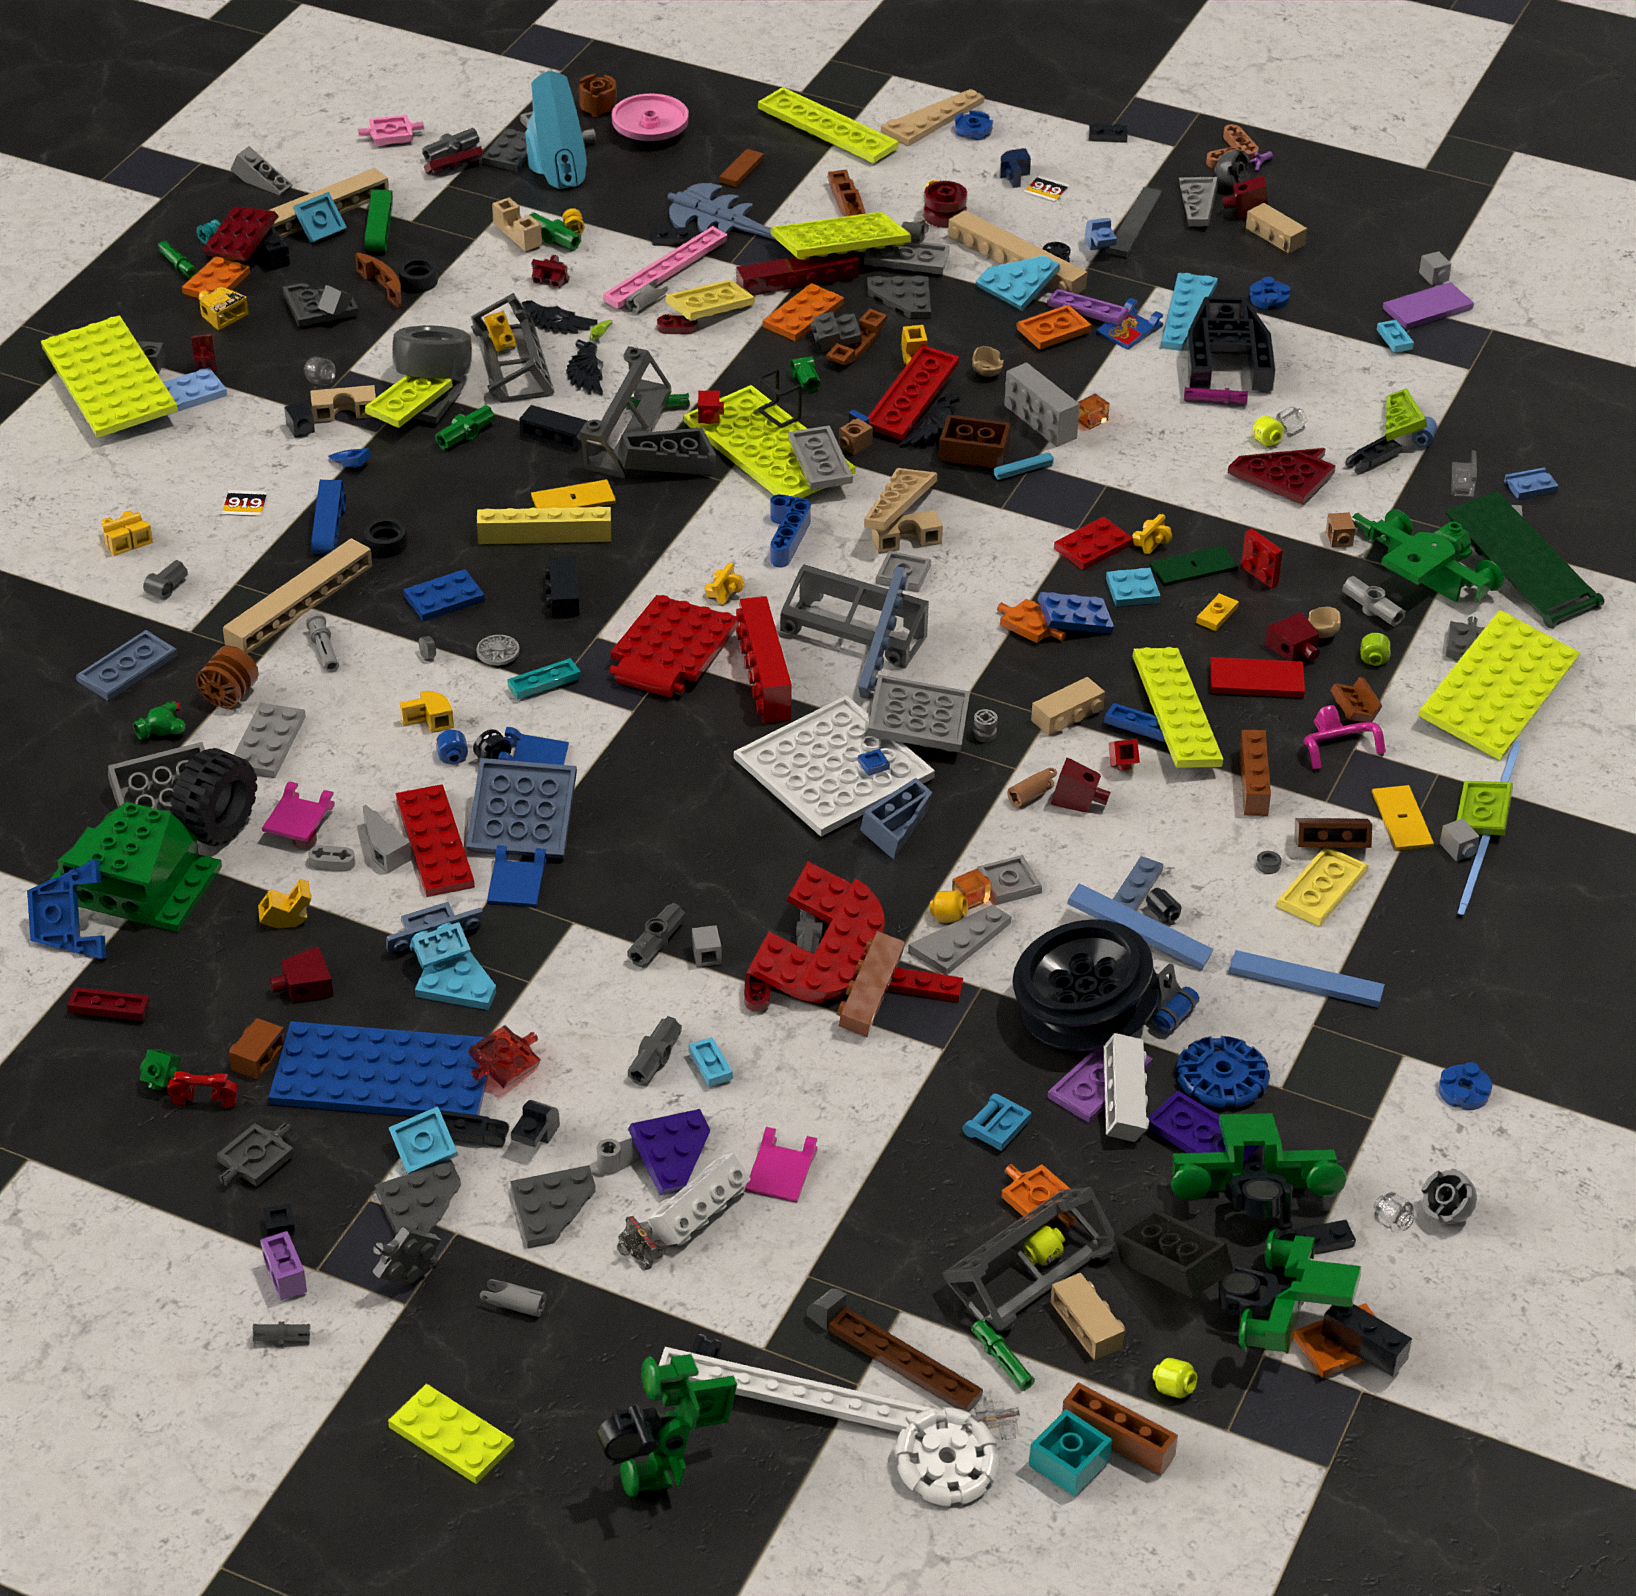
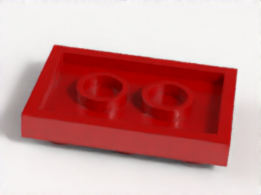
M1103 516L1055 541L1054 549L1084 571L1132 546L1133 538Z

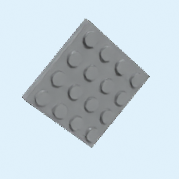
M878 675L867 736L877 739L894 740L900 743H911L922 747L938 748L948 752H960L970 691Z

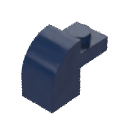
M1026 148L1006 151L1000 158V178H1006L1007 181H1010L1013 188L1021 186V176L1030 175L1031 157Z

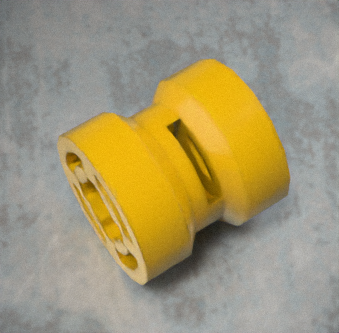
M577 209L566 210L562 216L563 223L567 229L580 235L584 231L581 212Z

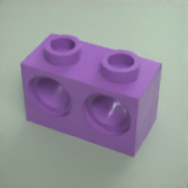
M288 1232L261 1239L263 1260L280 1300L306 1293L305 1271Z

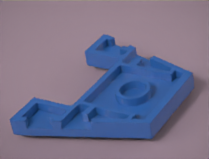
M91 860L87 864L72 869L64 875L50 879L27 890L30 941L99 959L107 958L105 936L81 937L77 886L101 883L100 860Z

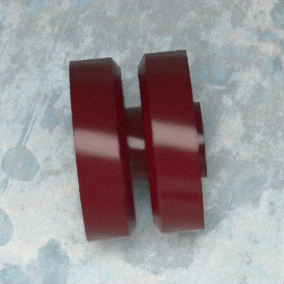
M936 181L929 184L924 191L925 204L923 216L925 221L936 227L949 228V219L964 210L967 211L968 192L966 188L953 181Z

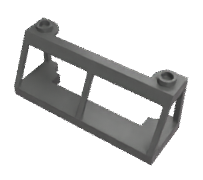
M514 293L471 316L473 323L471 329L476 337H481L492 376L487 387L493 397L497 396L500 402L546 397L555 393L534 321ZM509 303L520 324L509 326L511 329L522 328L530 358L499 361L492 339L488 336L489 331L486 323L481 317ZM526 363L525 367L505 378L503 377L501 366ZM530 371L544 391L509 396L506 383Z
M628 346L624 353V360L629 365V372L602 420L593 419L586 422L580 431L585 470L624 479L630 469H624L617 455L620 439L614 450L608 444L607 439L627 404L634 414L623 434L650 432L672 392L670 383L650 352ZM649 363H651L664 384L641 379ZM633 392H634V400H639V401H640V403H639V405H638L637 408L634 406V404H633L632 401L630 400V398H631ZM587 440L602 443L607 452L602 451L596 456H589Z
M803 564L781 610L780 631L798 634L802 626L871 646L875 631L852 625L850 622L858 605L882 611L889 589ZM799 585V602L795 607H792L790 603ZM902 593V608L900 611L897 610L895 616L903 618V627L907 628L910 632L906 640L889 636L890 646L888 651H885V657L891 664L906 669L927 638L929 601ZM824 594L853 603L845 622L808 612L801 608L803 606L810 608L813 602H820ZM912 639H916L917 642L910 650V643Z
M1091 1187L1065 1189L1054 1194L942 1274L948 1285L978 1320L985 1319L993 1330L1004 1332L1014 1326L1013 1321L1017 1318L1016 1313L1052 1288V1284L1063 1280L1091 1259L1097 1258L1098 1261L1109 1258L1113 1254L1112 1250L1118 1247L1120 1242ZM1090 1201L1107 1236L1098 1235L1075 1207ZM1070 1211L1093 1240L1042 1276L1018 1248L1016 1243L1060 1212ZM1011 1248L1033 1274L1036 1281L996 1309L980 1278L986 1274L985 1270L989 1268V1262ZM973 1281L990 1314L984 1317L955 1282Z

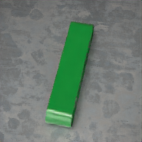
M372 190L365 233L366 252L387 251L393 207L392 190Z

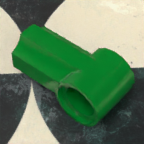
M809 356L790 360L793 378H798L803 390H807L808 393L815 392L820 387L821 380L815 371L813 357Z

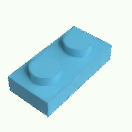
M1397 320L1377 323L1378 333L1394 353L1413 349L1414 342Z
M713 1037L688 1044L689 1053L708 1087L733 1079V1072Z

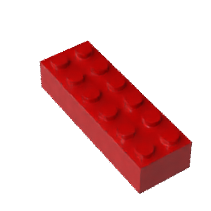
M767 596L740 599V608L736 609L737 622H740V626H736L737 640H741V654H745V669H749V684H753V699H757V714L762 715L763 723L791 720L792 684Z

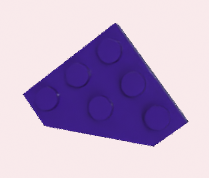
M700 1109L631 1123L628 1128L660 1196L679 1192L687 1185L711 1131Z

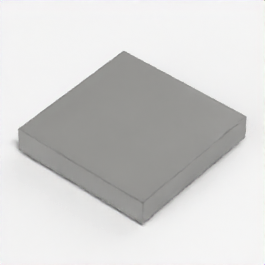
M888 551L876 576V584L890 586L895 568L899 566L905 568L906 576L909 577L907 590L919 592L931 567V559Z
M1023 855L977 866V873L996 905L1042 893V886Z

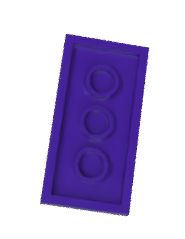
M1178 1090L1148 1117V1129L1187 1153L1226 1152L1219 1126V1115ZM1263 1145L1244 1146L1243 1168L1263 1150Z

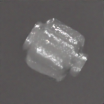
M315 356L307 361L304 373L306 379L311 383L327 385L333 381L336 370L331 360Z
M1290 406L1276 415V420L1283 425L1284 435L1288 438L1304 431L1308 422L1304 411L1294 406Z
M1389 1192L1384 1196L1381 1195L1374 1203V1219L1391 1232L1405 1231L1414 1222V1206L1398 1193Z

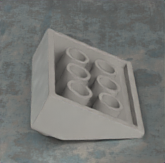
M203 742L109 765L108 778L118 807L125 802H130L170 812L172 808L170 800L174 794V785L179 780L178 776L180 772L184 771L187 762L193 760V756L205 750Z

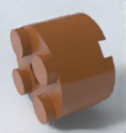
M597 74L583 77L579 84L580 108L591 113L593 117H600L602 113L613 111L617 105L615 79L608 75H603V78L597 77Z

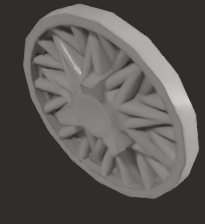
M492 635L478 643L476 652L482 662L498 666L514 661L519 655L520 648L518 642L512 637Z

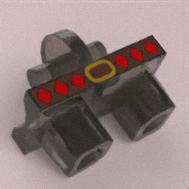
M634 1216L626 1217V1227L618 1236L620 1241L617 1244V1250L623 1256L631 1254L644 1270L651 1269L653 1261L663 1257L666 1245L662 1240L653 1241L651 1239L653 1231L648 1222L639 1223Z

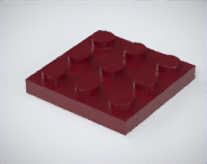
M234 207L224 222L219 225L212 238L207 241L202 251L206 256L210 257L216 256L247 261L279 216L275 211Z

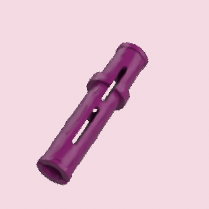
M1187 387L1184 390V401L1221 402L1224 405H1228V403L1247 405L1248 391L1229 390V388L1217 390Z

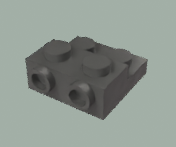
M833 312L822 313L819 316L813 317L814 322L810 323L816 345H821L823 352L831 350L837 343L847 346L863 341L854 313L850 315L845 314L839 318H834Z

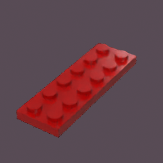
M921 345L868 416L869 425L873 427V431L903 441L959 364V357Z
M443 784L395 793L397 805L407 837L412 845V853L426 897L475 888L474 878Z

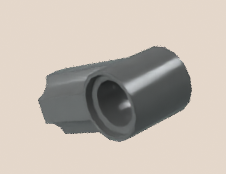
M916 219L912 222L904 221L902 228L911 234L912 241L922 242L924 234L929 230V225L925 222V219Z
M175 560L158 575L154 573L149 574L144 580L143 589L149 594L166 600L172 595L174 586L188 575V570L181 561Z

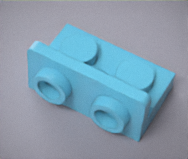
M459 922L455 924L445 923L439 926L437 930L429 933L428 931H421L414 935L410 943L411 951L415 950L422 969L470 952L469 944Z

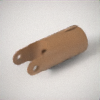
M1047 768L1010 787L1007 791L1010 802L1015 807H1021L1047 792L1048 789L1054 786L1052 778L1057 775L1056 769Z

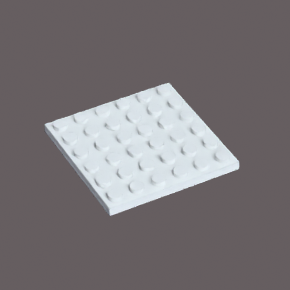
M847 695L734 751V759L820 836L862 816L865 810L914 778H917L923 784L935 776V770L903 743L867 736L870 715ZM880 749L889 761L890 769L868 776L858 762V755Z

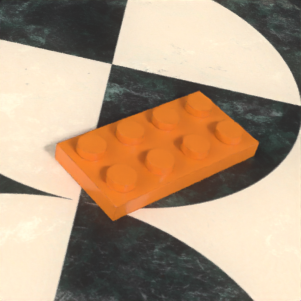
M811 283L762 320V327L790 340L797 341L812 329L810 323L814 322L813 317L819 316L822 313L836 311L844 304V297Z

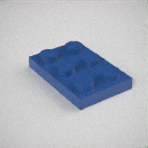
M466 569L404 589V597L423 622L485 601L484 593Z
M1040 592L1038 601L1048 628L1112 634L1114 625L1103 598Z

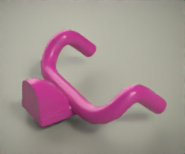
M1334 705L1325 706L1319 710L1314 719L1319 732L1310 734L1303 740V743L1309 748L1312 769L1322 767L1319 748L1316 742L1353 733L1373 732L1376 753H1386L1383 731L1377 723L1364 722L1343 726Z

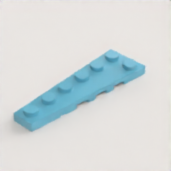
M1178 273L1161 348L1182 351L1187 342L1188 330L1204 297L1212 296L1217 287L1218 278L1208 275L1199 276L1190 273Z

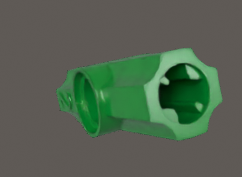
M535 212L529 215L541 224V236L546 243L556 242L573 251L578 248L581 242V235L567 229L563 221L559 219L551 221Z
M484 405L467 416L459 414L453 419L450 426L435 434V440L443 450L464 438L473 440L481 428L495 421V414L488 405Z

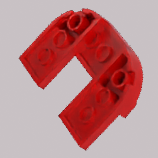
M808 861L786 902L829 923L830 925L815 953L812 954L769 931L750 964L747 973L797 999L813 1003H823L825 999L836 998L838 1000L847 995L846 991L850 981H856L858 974H855L857 964L860 959L865 960L867 955L864 953L866 943L869 938L874 939L877 931L883 933L885 919L878 898L867 885L857 879L850 883Z

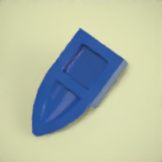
M369 448L340 451L328 457L342 463L343 467L352 466L353 468H359L372 455Z

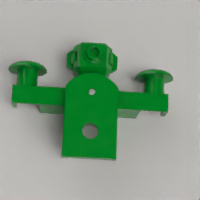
M1390 510L1385 516V521L1381 519L1372 525L1370 541L1382 535L1390 537L1388 553L1382 558L1381 565L1417 585L1422 583L1454 602L1459 601L1461 588L1464 586L1469 588L1473 585L1477 586L1475 600L1479 601L1487 595L1489 590L1496 591L1503 584L1501 569L1490 560L1479 561L1475 566V571L1459 563L1472 554L1469 532L1464 530L1460 523L1449 522L1434 533L1418 532L1412 537L1413 527L1410 518L1400 510Z

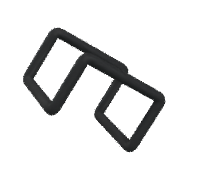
M778 368L760 375L758 380L775 392V400L759 407L758 412L780 428L800 420L802 417V386L796 385L783 392L779 391L780 371ZM775 374V387L764 380V378ZM798 390L796 417L780 423L764 411L777 404L779 396H785Z

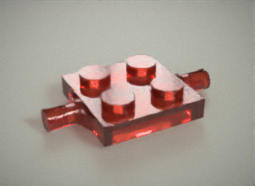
M506 1025L502 1026L470 1047L467 1054L480 1065L471 1071V1076L475 1080H479L488 1074L503 1089L539 1065L541 1059L530 1048V1045L538 1041L537 1034L530 1032L521 1038L514 1034Z

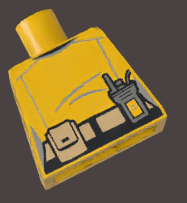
M219 287L210 293L203 290L199 294L201 314L217 330L249 314L247 297L232 290Z

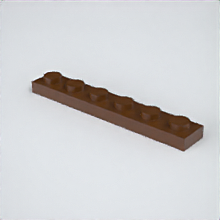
M847 1307L829 1323V1332L955 1408L968 1412L982 1397L983 1389Z

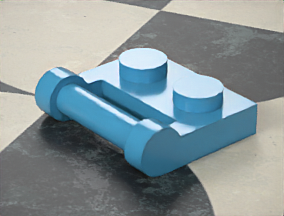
M993 1094L988 1099V1104L972 1121L968 1120L963 1125L962 1130L968 1137H977L1002 1151L1031 1120L1032 1112L999 1094ZM995 1111H999L985 1127L981 1126Z

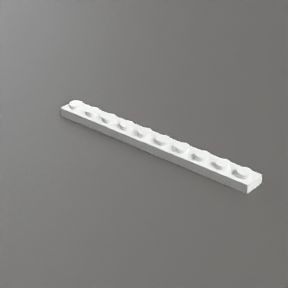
M668 1347L664 1348L659 1366L670 1364L671 1357L692 1354L699 1373L698 1376L689 1377L690 1382L734 1375L737 1382L736 1395L897 1432L906 1429L909 1426L908 1421L915 1415L931 1409L930 1407ZM941 1422L936 1423L937 1429H939Z

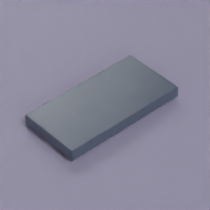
M145 630L76 675L77 682L109 701L178 656L176 648Z

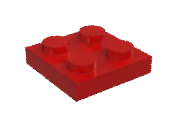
M1251 528L1245 531L1241 567L1272 589L1279 584L1283 550Z

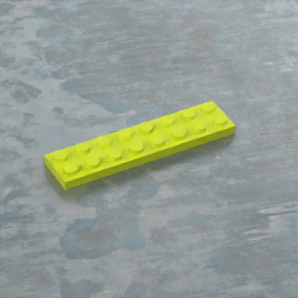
M784 87L758 102V109L767 114L773 115L824 141L849 151L868 162L875 163L898 148L899 141Z
M1172 647L1134 649L1132 655L1158 719L1157 721L1175 767H1222V754L1179 649Z

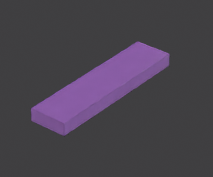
M1056 289L1047 300V305L1050 307L1060 308L1070 305L1082 316L1118 326L1129 315V308Z

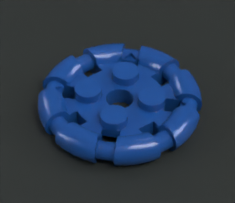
M1208 1036L1198 1039L1189 1044L1187 1050H1183L1180 1053L1176 1062V1073L1179 1075L1177 1080L1181 1088L1191 1098L1196 1097L1200 1099L1201 1104L1213 1108L1225 1109V1106H1234V1108L1247 1106L1256 1101L1258 1095L1264 1094L1270 1081V1071L1267 1069L1268 1063L1262 1053L1254 1046L1249 1047L1245 1041L1235 1037L1221 1036L1220 1038H1212ZM1214 1048H1221V1051L1214 1052ZM1224 1068H1226V1069H1228L1229 1071H1228V1072H1221V1071H1219V1070H1217V1069H1224ZM1204 1085L1207 1089L1203 1090L1201 1087Z

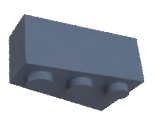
M914 778L865 810L860 831L894 860L928 812L932 791L917 778Z

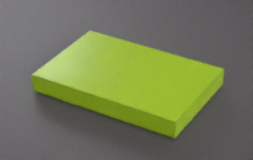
M1464 781L1457 820L1464 819L1477 834L1505 835L1513 783Z

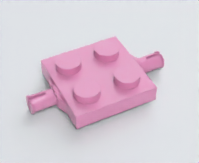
M407 115L369 119V128L358 129L359 137L371 136L375 146H386L394 143L404 144L413 141V131L424 130L423 121L412 123L408 120Z

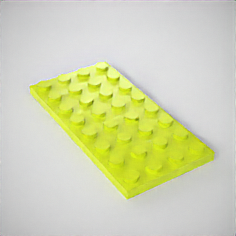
M120 315L41 341L43 350L97 438L178 411L175 400Z
M752 385L720 399V402H724V415H720V423H698V409L683 415V422L690 428H703L712 446L773 495L783 494L804 498L821 490H810L788 440V432L807 428L798 421L780 428L759 413L758 408L771 402V400ZM776 404L764 410L780 423L793 418ZM845 459L852 475L856 474V467Z
M1499 610L1420 708L1417 716L1492 757L1501 760L1577 661L1580 652L1510 614Z

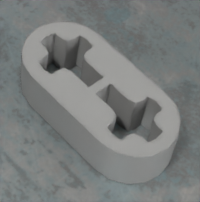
M318 845L312 847L308 852L309 864L314 869L348 871L355 866V853L347 847Z

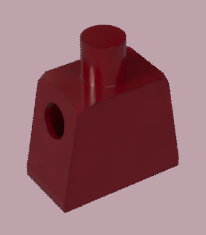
M1260 176L1234 184V196L1223 197L1224 209L1235 208L1237 218H1247L1249 210L1263 203L1268 205L1265 178Z
M1302 612L1267 626L1265 645L1289 661H1296L1303 657L1314 661L1318 658L1320 651L1317 649L1319 633Z
M1066 758L1051 800V805L1086 813L1089 812L1092 801L1106 805L1111 792L1098 787L1101 778L1100 773L1070 758Z
M314 947L284 959L281 962L282 975L269 978L272 992L276 993L287 990L293 1002L334 997L332 978L319 947Z

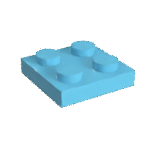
M329 192L293 207L310 243L324 239L347 228Z
M1150 568L1106 572V580L1116 607L1160 603V593Z
M438 1106L389 1127L407 1174L459 1156Z

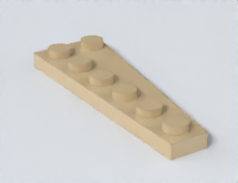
M969 89L898 119H891L888 123L881 125V133L910 146L952 122L958 114L962 112L965 114L983 104L984 96Z
M897 468L890 478L891 482L886 484L885 492H881L880 499L875 501L874 506L864 518V528H872L874 531L886 530L937 482V473Z

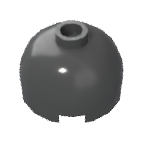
M1232 150L1221 155L1215 166V174L1221 185L1233 189L1234 184L1250 180L1251 173H1248L1247 164H1251L1248 154L1245 151Z
M1456 1169L1434 1172L1427 1178L1421 1192L1424 1193L1422 1208L1427 1215L1440 1223L1454 1225L1465 1221L1476 1208L1477 1193L1475 1186L1466 1175Z

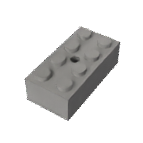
M1028 363L1006 371L1004 403L1008 409L1056 447L1077 439L1080 405L1077 401Z

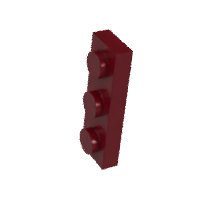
M481 146L429 161L424 166L426 174L433 172V175L442 173L448 167L451 170L461 167V163L468 162V164H473L479 161V157L484 152Z
M74 987L67 1004L68 1013L143 1021L150 1005V997L148 995Z

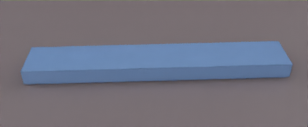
M1078 883L1068 899V905L1098 920L1113 921L1130 927L1140 934L1147 944L1200 970L1204 968L1212 955L1213 948Z
M1235 950L1229 969L1231 974L1379 1008L1385 985Z

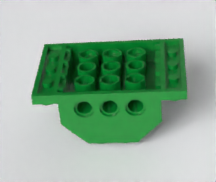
M125 802L108 813L96 828L87 827L74 847L58 860L59 868L51 879L81 867L91 860H100L101 883L77 886L78 907L179 933L221 870L222 861L200 855L196 836L172 813Z

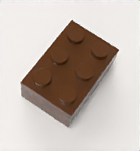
M947 415L940 437L939 460L992 469L1004 465L1010 444L1011 423Z

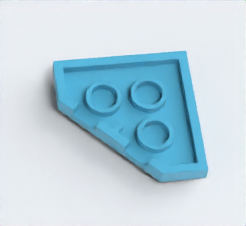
M1039 256L988 267L975 282L977 287L1023 311L1061 267L1054 260L1046 256Z
M471 952L424 968L415 988V997L489 1010L496 994V985Z

